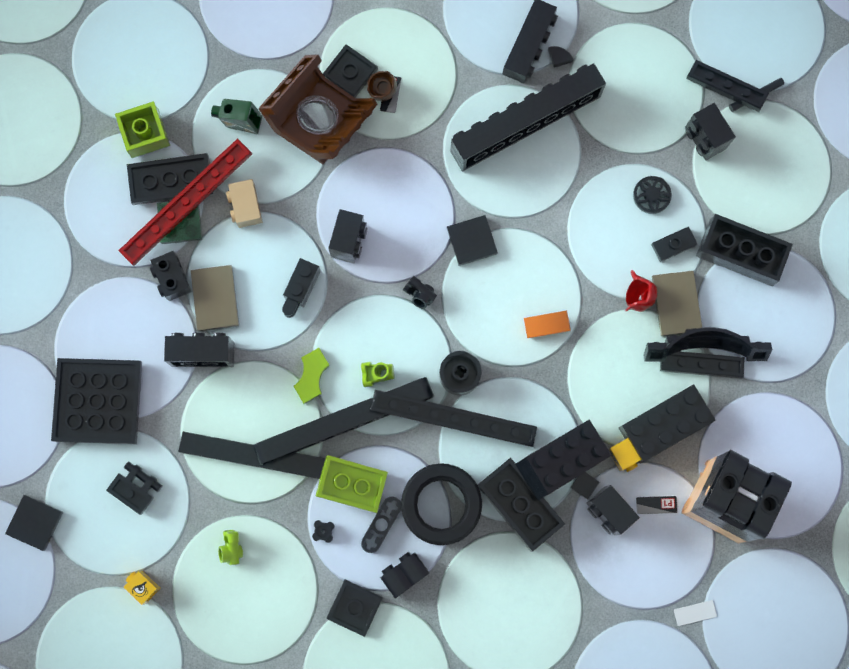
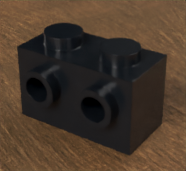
M174 251L150 260L152 263L150 271L154 279L158 278L160 285L157 288L161 297L165 296L168 301L192 292L179 258Z

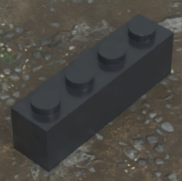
M534 0L504 65L502 75L523 84L526 78H531L535 69L532 65L535 60L539 61L543 51L540 49L542 43H547L551 34L548 30L550 26H555L558 19L556 6L542 0Z

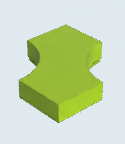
M320 348L301 357L304 365L303 374L293 387L303 404L322 394L319 386L320 377L329 367V364Z

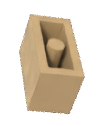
M253 180L228 184L229 191H226L228 203L233 205V210L230 211L232 222H236L239 228L263 223Z

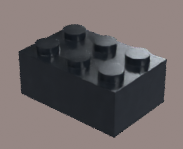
M171 333V336H165L164 362L171 367H234L235 343L229 336H226V333H213V336H205V333H192V336H184V333Z

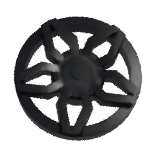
M648 176L641 179L633 191V199L636 206L649 214H656L666 209L672 197L671 188L663 178L657 176ZM649 180H654V181H655V182L652 184V186H651V184L648 182ZM658 182H660L659 188L655 187ZM640 186L641 191H643L644 193H641L637 196V190ZM663 186L666 188L667 192L661 191ZM644 196L645 200H638L639 198ZM659 201L666 202L663 207L659 208ZM648 202L650 209L645 208L641 204Z

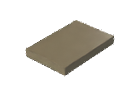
M232 265L191 270L197 331L239 326Z
M694 271L653 275L652 281L656 285L658 293L656 308L660 335H678L685 333L686 329L702 328Z

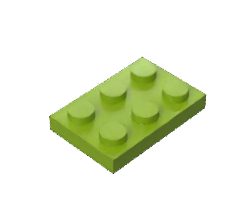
M327 455L315 496L377 513L388 472Z

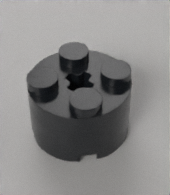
M455 351L447 355L442 361L439 370V379L442 386L447 392L454 395H466L472 392L478 386L482 375L478 359L465 351ZM457 369H460L461 372H465L463 378H460L459 375H455L457 373Z

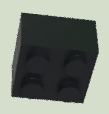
M715 102L694 113L685 126L688 138L693 139L698 154L701 157L703 156L705 161L726 150L736 137Z
M339 209L328 247L331 258L355 263L356 258H360L362 252L361 239L366 238L368 230L366 227L367 222L364 221V215Z
M612 485L602 488L586 503L589 506L587 509L595 519L597 517L600 518L603 522L601 526L609 535L611 533L614 535L623 534L640 518Z

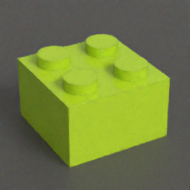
M154 101L115 114L126 151L131 158L170 146L159 109Z

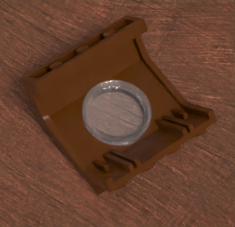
M318 54L305 55L258 109L276 134L324 165L328 159H334L338 156L342 147L350 141L355 131L361 128V124L372 114L378 104L374 98H355L322 74L318 68V65L322 62Z

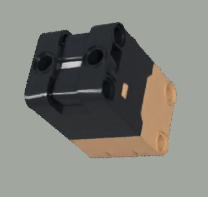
M731 449L724 454L707 460L704 464L706 467L703 473L700 472V477L690 497L684 504L681 513L721 533L738 544L765 539L771 531L787 497L792 481L775 472L767 473L750 464L748 458Z

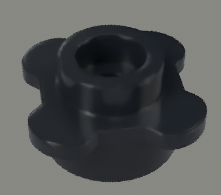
M320 520L315 521V530L312 535L313 540L331 542L333 540L332 530L335 527L332 522L322 523Z

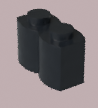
M407 552L399 558L401 563L393 567L391 564L381 571L383 576L380 578L395 599L429 574V571L415 552L413 554Z

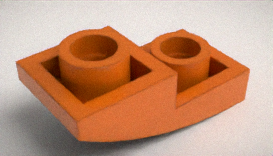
M567 310L524 318L527 338L571 331Z

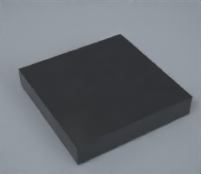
M346 44L323 72V75L356 98L370 77L378 70V66Z
M486 215L447 226L458 266L498 254Z
M23 495L5 534L41 551H45L63 511Z
M344 579L326 619L365 637L383 597Z

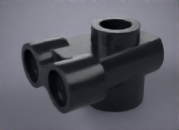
M415 276L403 288V291L407 294L414 296L412 298L413 304L421 309L430 306L437 297L432 286L421 283V280Z

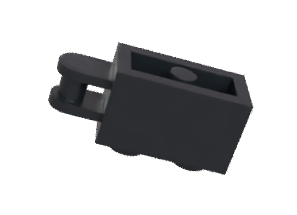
M302 258L299 259L283 293L286 301L282 307V312L287 318L294 317L299 306L304 308L321 272L318 265Z

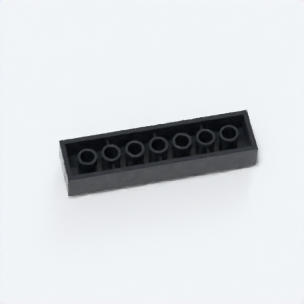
M594 63L589 66L585 64L578 68L576 73L572 75L566 74L561 77L559 82L554 85L552 83L547 84L539 93H531L524 98V101L518 104L514 102L507 106V110L501 113H493L484 122H476L468 131L456 133L453 139H451L450 152L463 172L599 99L606 86V82Z

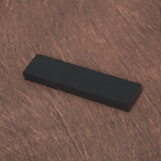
M698 60L694 62L686 78L757 112H760L769 95L764 90Z
M679 351L668 355L665 362H660V371L742 379L744 378L745 357Z

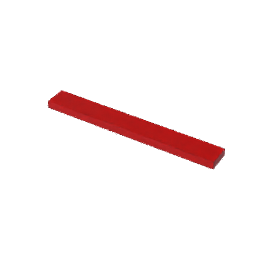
M237 138L118 251L135 266L252 155V152Z

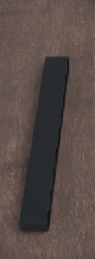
M427 377L387 391L388 393L423 401L434 397ZM372 398L260 441L254 444L253 448L259 464L264 465L389 416V414L370 410Z

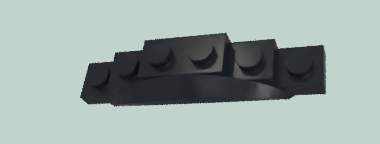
M705 327L686 329L685 333L679 336H667L665 343H647L643 356L644 362H665L668 355L682 350L713 348L746 357L747 361H767L773 349L771 342L751 343L749 336H741L727 329Z

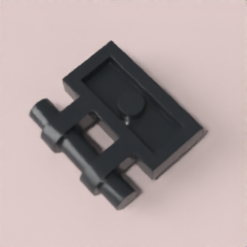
M128 461L124 469L129 474L125 477L118 473L106 491L136 513L142 515L154 499V497L148 494V491L152 488L159 492L163 485L158 483L157 478L144 473L140 466L133 465ZM136 477L144 482L142 488L133 483Z

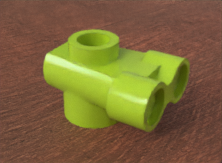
M371 362L361 363L363 387H372L374 383L395 379L393 364L382 362L372 364ZM387 370L386 374L381 376V372Z
M225 530L223 531L225 545L218 548L219 560L221 563L227 562L229 565L239 564V558L243 557L242 546L238 545L239 532Z

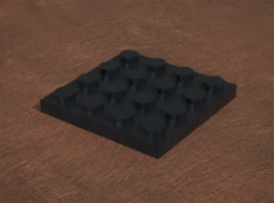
M57 358L51 441L137 444L142 361Z

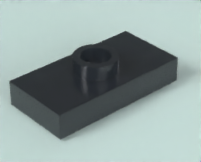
M688 226L653 242L651 246L659 261L662 262L697 246V242Z

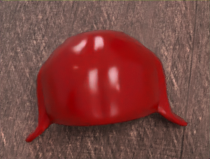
M631 270L633 281L627 289L626 303L628 307L625 312L628 310L643 312L655 303L658 296L657 287L650 280L638 276L634 270Z

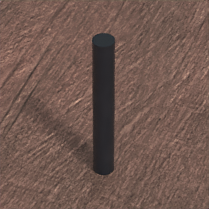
M779 78L760 89L769 93L784 85V80ZM734 102L729 105V109L731 112H734L744 105Z

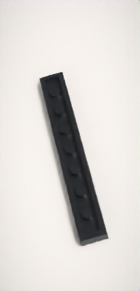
M374 390L370 407L372 411L530 447L534 445L537 426L380 390Z
M184 431L182 432L178 450L180 453L317 479L321 477L326 459L293 453L273 462L260 465L252 444Z

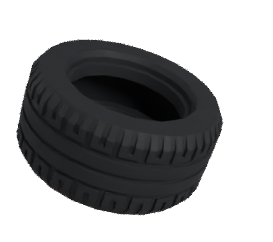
M438 463L420 469L409 479L402 493L401 510L407 527L416 537L434 545H450L463 540L474 530L482 512V497L475 480L466 471L455 465ZM436 481H446L454 484L462 492L465 500V510L460 521L452 527L445 529L434 528L425 523L419 515L417 507L418 497L423 488Z

